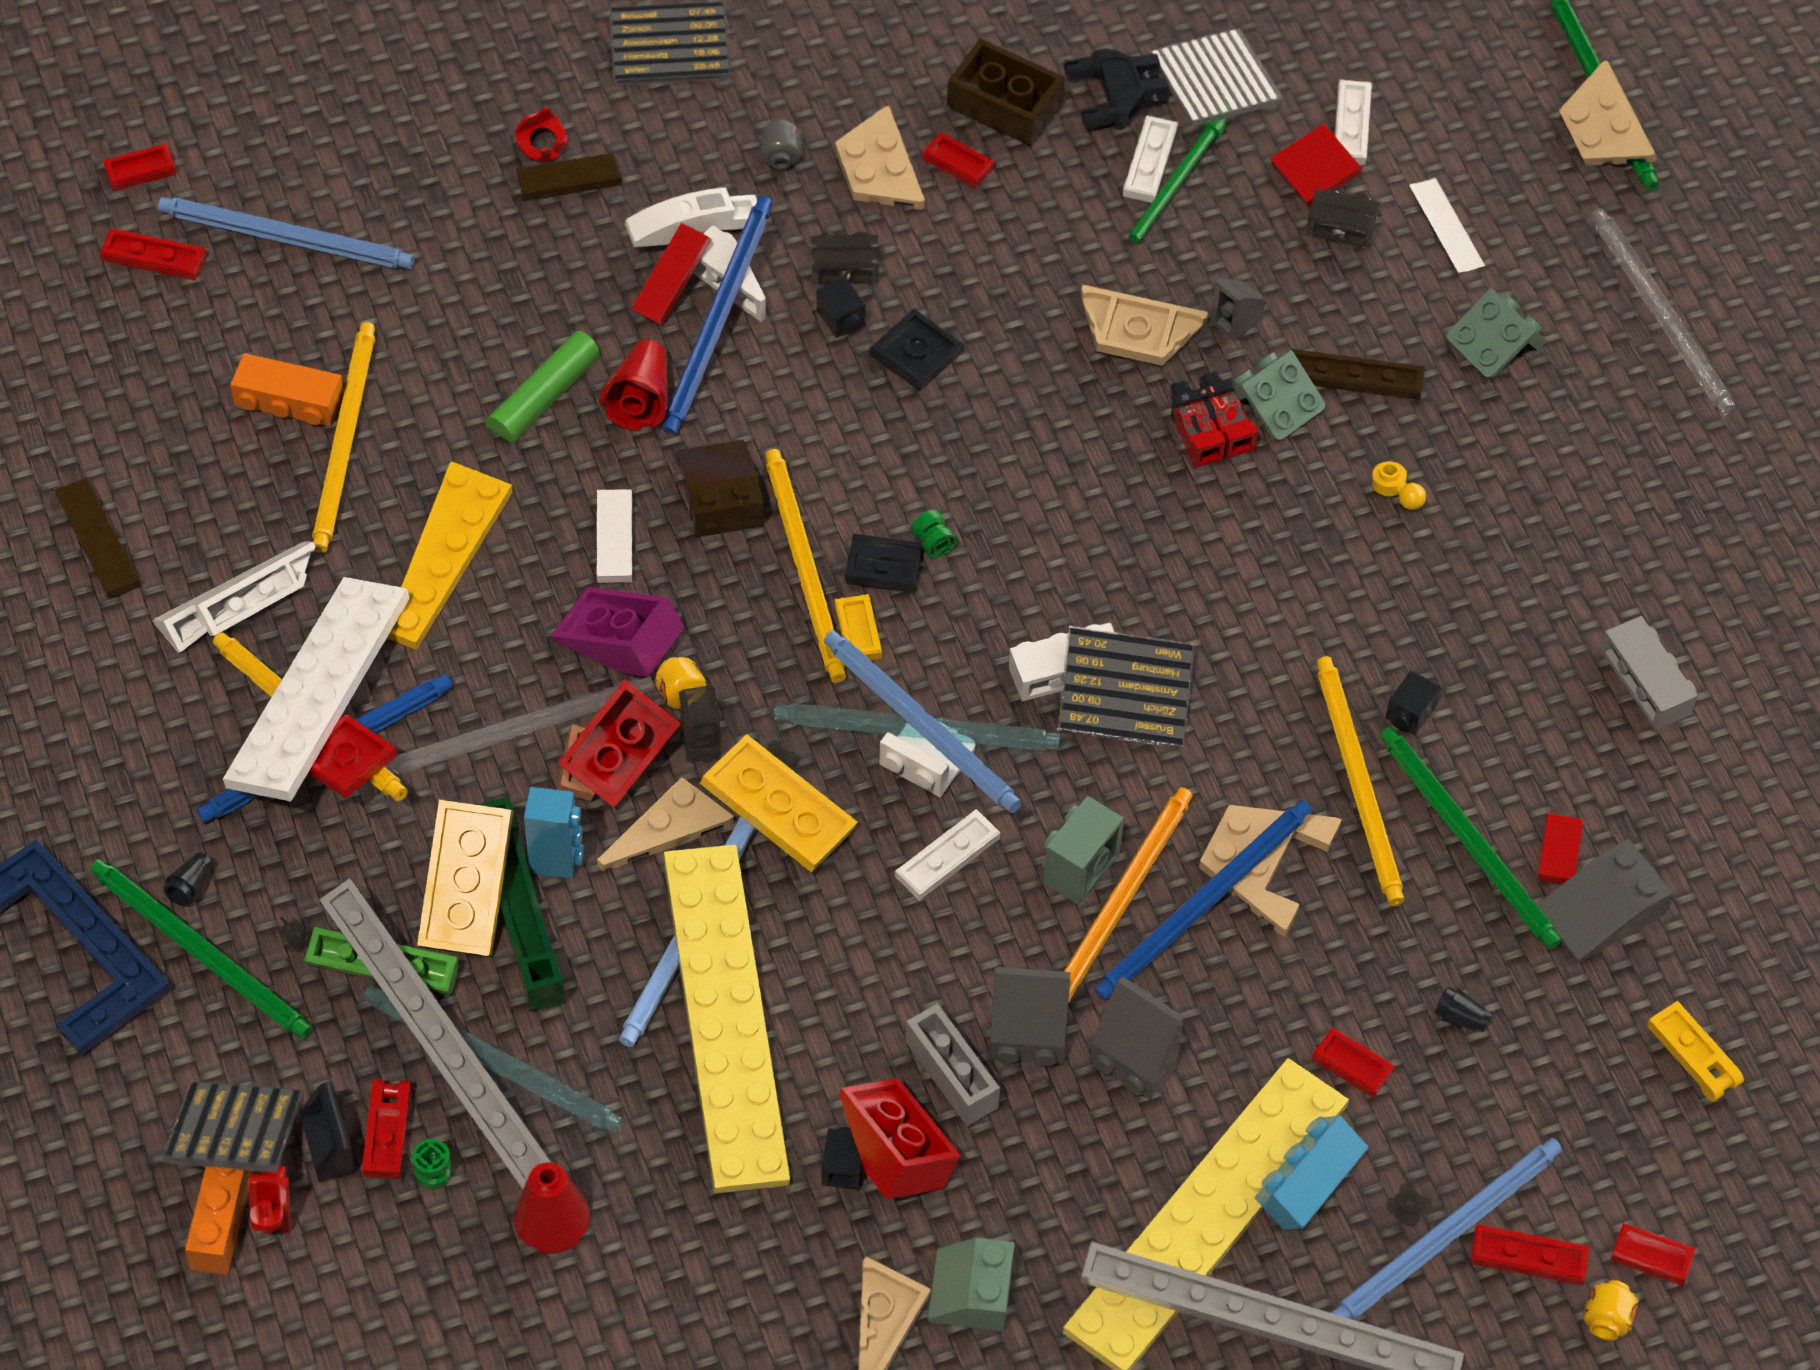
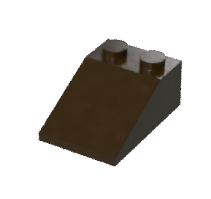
M744 439L676 451L696 538L763 526V500L757 475Z

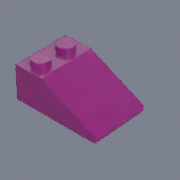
M587 587L551 637L554 641L620 673L649 677L682 632L684 625L668 597Z

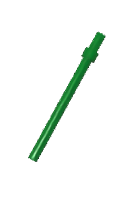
M1228 101L1224 103L1228 111L1223 112L1220 108L1218 114L1211 116L1203 126L1201 136L1128 235L1131 242L1138 244L1212 141L1218 139L1226 129L1225 123L1235 111Z

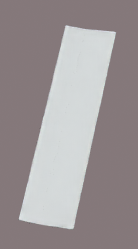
M1436 178L1409 184L1458 273L1485 266Z

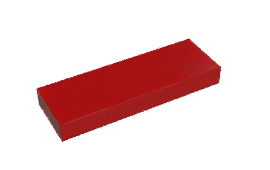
M681 223L631 309L644 318L662 326L710 245L711 238Z
M110 228L99 253L101 261L194 281L197 280L207 256L206 248L114 228Z
M1476 1224L1470 1264L1583 1286L1586 1278L1590 1246Z

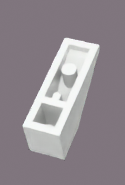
M712 225L703 233L709 236L712 241L693 274L715 290H718L737 241L728 232H722ZM748 266L734 303L762 322L766 318L765 296L750 266Z

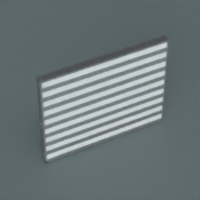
M1240 28L1150 51V54L1157 53L1160 60V68L1158 70L1162 77H1166L1169 89L1192 127L1283 103V96Z

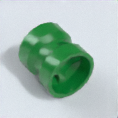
M929 510L922 513L911 525L912 533L917 540L923 542L922 548L929 558L934 559L944 556L957 543L956 535L951 528L945 527V519L938 510Z
M426 1139L418 1143L412 1152L416 1181L426 1189L434 1190L445 1186L452 1176L449 1149L445 1143L437 1139Z

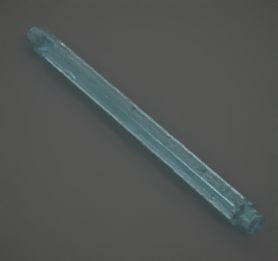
M790 703V705L776 704L774 720L788 721V724L878 734L889 732L897 736L924 738L899 714ZM935 718L960 742L1044 751V748L1059 750L1060 734L1048 733L1045 729Z
M370 984L364 991L363 999L374 1004L375 1009L407 1025L384 991ZM456 1027L484 1067L549 1102L567 1109L572 1114L600 1129L606 1128L615 1134L620 1131L624 1119L615 1115L612 1109L582 1093L572 1090L571 1087Z

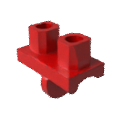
M277 1166L276 1171L262 1170L261 1175L251 1174L248 1182L251 1230H259L269 1234L277 1229L282 1233L289 1234L292 1224L289 1178H286V1168Z

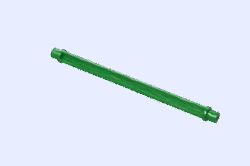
M1550 0L1552 3L1551 9L1567 35L1568 41L1587 78H1589L1600 66V62L1583 28H1581L1569 0ZM1645 158L1629 159L1639 182L1643 183L1647 191L1655 190L1660 183L1652 163L1646 162Z
M1392 726L1384 729L1380 733V738L1386 744V750L1413 780L1416 787L1458 840L1463 843L1466 850L1508 903L1518 912L1520 918L1532 931L1537 940L1542 941L1549 950L1558 947L1562 939L1556 933L1554 924L1551 923L1535 901L1530 898L1527 891L1405 740L1404 736L1398 735Z
M101 859L96 860L92 864L90 872L98 877V881L102 885L106 886L262 1010L289 1034L294 1033L301 1040L306 1039L311 1034L313 1027L304 1020L303 1015L295 1011L121 873L115 866L108 865Z

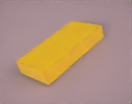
M869 594L835 599L834 606L841 637H846L869 660L882 659V649Z

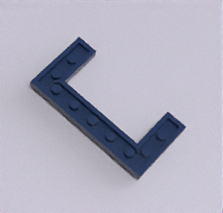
M35 839L0 864V912L31 891L114 982L56 1024L60 1034L81 1056L171 989L168 981Z

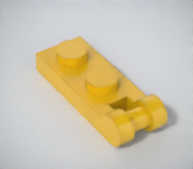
M1678 1001L1649 1019L1647 1027L1701 1086L1703 1094L1709 1101L1715 1102L1724 1095V1091L1727 1088L1734 1089L1744 1082L1743 1075L1737 1066ZM1713 1068H1716L1721 1074L1717 1078L1709 1072Z

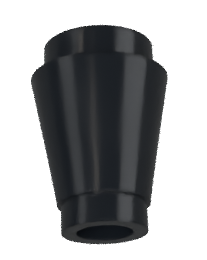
M196 853L166 878V885L164 886L166 896L180 906H186L189 902L196 901L210 870L213 868L212 860L203 853Z
M1448 986L1444 990L1434 1011L1435 1014L1442 1017L1441 1021L1478 1030L1482 1033L1492 1016V1012L1486 1010V1008L1458 987L1454 990Z

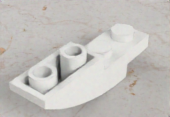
M726 188L693 192L648 207L627 218L625 226L634 247L665 245L670 243L681 223L699 232H706L712 225L720 230L743 229L752 206L756 205L757 199L755 195L729 197Z

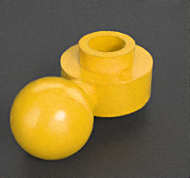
M1383 462L1374 468L1372 486L1377 493L1384 496L1399 495L1401 505L1408 510H1417L1424 505L1426 501L1424 488L1417 483H1406L1407 472L1402 465L1396 462Z

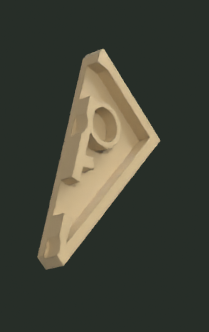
M681 777L597 859L598 868L602 871L607 868H617L628 864V859L646 852L649 855H653L673 848L682 841L698 839L701 837V832L721 825H723L724 829L731 827L734 824V816Z
M865 1257L863 1260L859 1370H887L931 1296V1289L868 1257Z

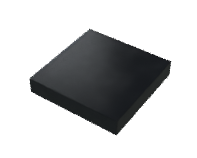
M914 308L869 348V355L920 392L964 352L965 344Z

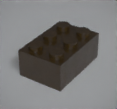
M980 38L948 80L947 106L1032 145L1063 103L1065 77Z

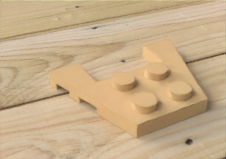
M1229 805L1200 860L1199 868L1213 878L1285 811ZM1309 814L1301 826L1291 833L1228 892L1233 896H1239L1251 906L1250 910L1259 918L1263 916L1274 925V930L1277 933L1286 937L1298 913L1299 904L1269 892L1267 888L1293 838L1328 852L1341 827L1342 820L1336 817Z

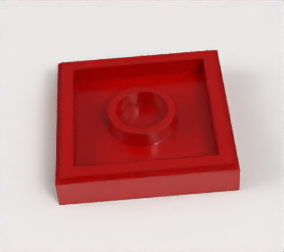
M1324 123L1270 158L1273 167L1308 208L1362 173V168Z
M345 714L337 721L308 774L346 799L398 756L396 747Z

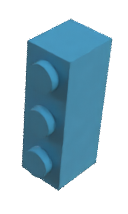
M530 787L524 815L530 874L573 879L575 866L582 865L584 844H581L583 827L579 825L581 807L575 806L574 792Z
M1341 1115L1320 1116L1314 1119L1305 1130L1307 1135L1303 1140L1293 1145L1284 1154L1283 1158L1285 1161L1279 1169L1272 1171L1263 1179L1261 1183L1263 1188L1255 1196V1199L1283 1230L1303 1228L1369 1148Z

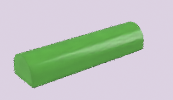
M575 331L486 419V426L513 444L600 358L599 348L593 339L584 332Z
M314 927L305 957L306 965L375 979L343 933ZM398 945L431 992L445 995L452 993L458 973L457 957Z

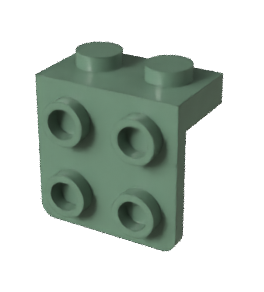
M1492 288L1447 333V340L1488 379L1494 378L1527 343L1531 344L1538 351L1547 342L1539 334L1543 329L1542 326L1529 314L1525 319L1516 312L1521 306L1507 293L1501 297Z
M1292 350L1276 356L1275 352H1271L1257 361L1258 369L1252 373L1247 369L1232 379L1235 384L1233 385V391L1237 394L1239 400L1248 399L1268 433L1276 441L1288 436L1325 408L1324 400Z

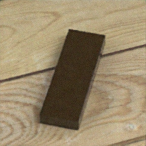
M614 153L516 169L523 201L620 185Z

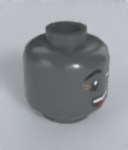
M777 119L767 124L761 130L759 136V151L762 161L766 165L778 170L787 169L795 165L802 155V135L800 129L784 119Z

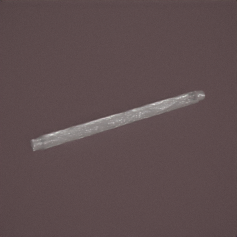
M1603 208L1595 210L1591 218L1596 224V230L1611 252L1614 253L1617 261L1651 312L1654 313L1657 321L1691 372L1698 379L1699 384L1712 404L1718 406L1722 414L1732 412L1735 409V404L1730 398L1731 393L1715 370L1712 369L1709 361L1613 217L1608 216Z
M650 676L640 680L634 678L629 681L630 684L644 695L655 691ZM619 685L399 754L384 767L393 774L400 776L402 773L430 765L434 762L456 757L522 734H528L596 712L603 707Z

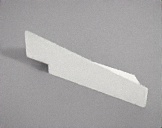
M302 542L153 619V622L177 652L186 649L206 632L210 636H215L302 588L307 576L305 570L309 556L314 551L315 544L314 542Z

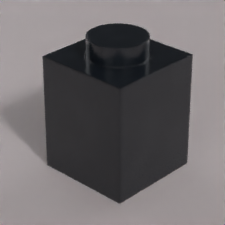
M846 277L816 290V310L835 338L845 334H852L865 326L866 305Z
M1410 670L1389 699L1385 719L1391 721L1396 728L1407 730L1416 735L1437 707L1441 686Z
M828 1128L821 1168V1185L859 1190L863 1164L851 1128Z

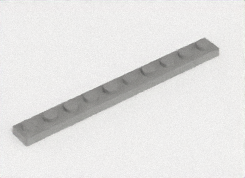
M349 878L322 897L320 902L523 1189L531 1170L538 1164L551 1161Z
M1094 1242L1090 1244L1080 1282L1372 1370H1461L1464 1353Z

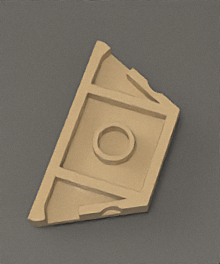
M1607 60L1602 62L1559 110L1585 165H1602L1607 162L1626 164L1627 159L1645 158L1646 162L1656 161V154Z
M889 106L882 108L835 142V152L853 200L864 202L876 201L890 206H894L895 201L914 204V209L917 210L925 209V199Z
M1082 285L1081 299L1095 348L1098 352L1162 366L1207 323L1208 312L1087 285Z

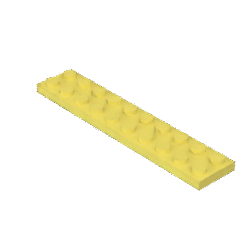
M728 845L664 852L663 860L714 1194L788 1186L790 1183L789 1168L737 846Z
M1288 1058L1126 1252L1209 1276L1264 1209L1255 1199V1196L1263 1188L1261 1185L1263 1179L1272 1171L1279 1169L1285 1161L1283 1158L1284 1154L1293 1145L1303 1140L1307 1135L1305 1131L1307 1126L1314 1119L1320 1116L1341 1115L1347 1108L1349 1099ZM1096 1287L1065 1324L1063 1334L1113 1370H1132L1179 1311Z

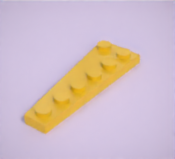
M451 461L402 584V588H407L410 599L391 629L387 639L415 650L419 648L512 495L511 484Z

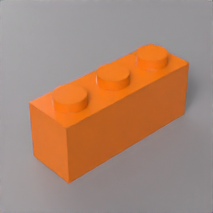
M246 353L243 354L230 384L234 405L240 406L245 410L272 413L280 418L289 417L305 421L311 425L320 424L329 427L333 424L344 394L342 378L339 374Z
M206 1166L185 1248L190 1270L228 1275L249 1192L248 1182L250 1175L253 1174V1170Z

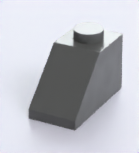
M1219 278L1215 283L1211 323L1235 342L1263 320L1265 299L1259 291L1250 288L1242 280Z

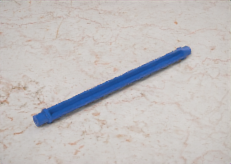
M759 196L756 205L752 206L748 219L665 414L666 420L662 429L668 434L676 435L680 424H683L737 292L767 220L770 217L769 210L773 201L766 196Z
M447 674L436 679L431 678L403 693L400 697L359 717L356 721L376 733L400 720L403 716L442 697V693L453 688L452 682ZM227 789L207 800L208 803L196 809V812L202 823H206L215 817L217 819L261 795Z
M1300 800L1293 808L1289 807L1111 971L1102 977L1103 981L1094 988L1099 998L1104 1001L1112 995L1121 976L1129 981L1132 980L1291 833L1304 823V819L1312 812L1310 805L1304 800Z

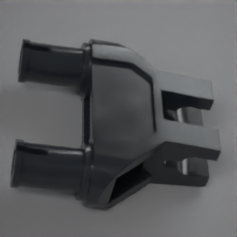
M1103 48L1094 50L1091 56L1064 60V72L1068 81L1094 75L1100 81L1108 105L1081 109V120L1085 130L1112 124L1116 128L1126 127L1132 123L1142 109L1168 104L1166 92L1169 91V85L1166 77L1159 78L1157 68H1160V60L1157 53L1132 57L1114 49Z

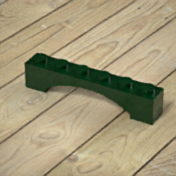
M510 796L475 804L514 811ZM513 812L499 906L530 1012L565 1003L562 975L541 915L515 812Z

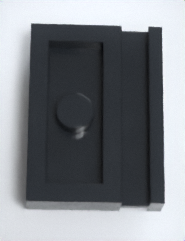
M853 534L845 573V583L914 592L922 543Z

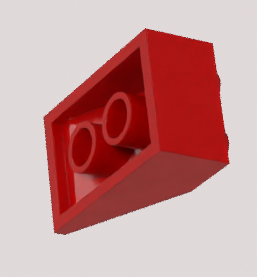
M624 679L557 764L611 807L615 808L678 732L681 723Z
M899 1078L841 1088L839 1096L865 1172L886 1200L945 1187L961 1155Z

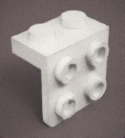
M939 722L972 753L974 752L975 741ZM909 723L906 724L898 737L887 732L880 741L879 765L938 797L943 795L960 771Z

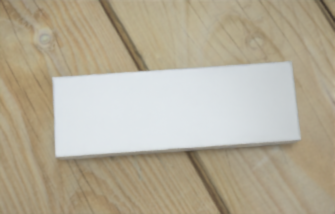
M1339 80L1335 136L1359 165H1365L1372 83Z
M1146 116L1123 188L1124 197L1151 203L1156 198L1176 136L1178 122Z
M632 489L597 490V583L632 582Z
M975 809L895 871V878L920 901L1000 839V832Z

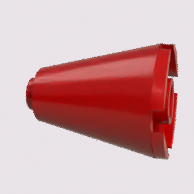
M645 339L637 342L602 387L599 398L600 406L603 404L606 410V417L619 427L640 431L641 427L651 425L650 429L657 427L664 420L667 412V353L665 348L657 341Z
M545 1162L535 1166L527 1178L514 1210V1226L520 1240L525 1245L528 1244L544 1254L563 1253L574 1248L580 1242V1238L586 1230H588L590 1211L586 1199L564 1169L558 1164Z

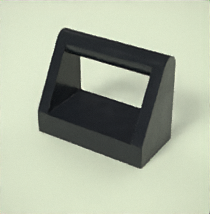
M326 1082L318 1086L299 1111L318 1183L355 1174L351 1149L332 1083Z

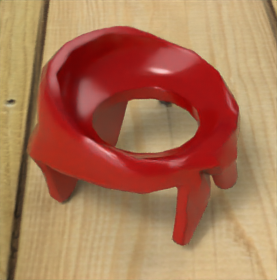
M548 107L525 116L515 130L516 142L522 154L528 159L537 162L557 160L568 142L562 123L551 113ZM537 129H547L555 135L556 144L550 150L547 148L537 150L531 145L530 135Z

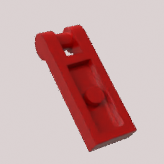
M373 1079L362 1164L363 1177L401 1179L409 1104L412 1094L411 1081L400 1080L399 1084L385 1083L383 1079ZM385 1098L397 1099L396 1103H383Z

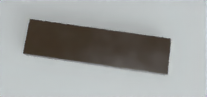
M1290 349L1297 357L1314 386L1420 400L1424 366Z
M87 477L55 489L56 497L108 600L141 587L140 580Z

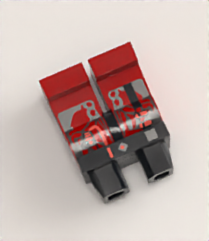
M1213 371L1200 377V389L1192 391L1188 381L1184 380L1171 385V417L1174 423H1176L1194 468L1221 461L1224 454L1226 459L1255 451L1258 430L1253 421L1249 422L1237 394L1233 391L1234 387L1230 380L1223 382L1218 373ZM1244 440L1241 445L1233 446L1234 442ZM1212 449L1210 454L1201 455L1203 451Z

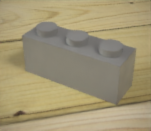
M1642 616L1605 631L1600 651L1655 730L1692 715L1697 700V691L1694 684L1690 680L1685 679L1678 669L1675 657L1671 653H1667L1660 643L1657 631L1652 626H1648Z
M938 1003L906 1021L907 1045L966 1126L973 1124L998 1109L1000 1087Z

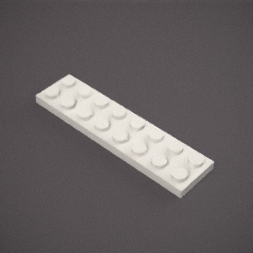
M343 577L225 774L223 781L226 789L292 801L410 599L407 588Z

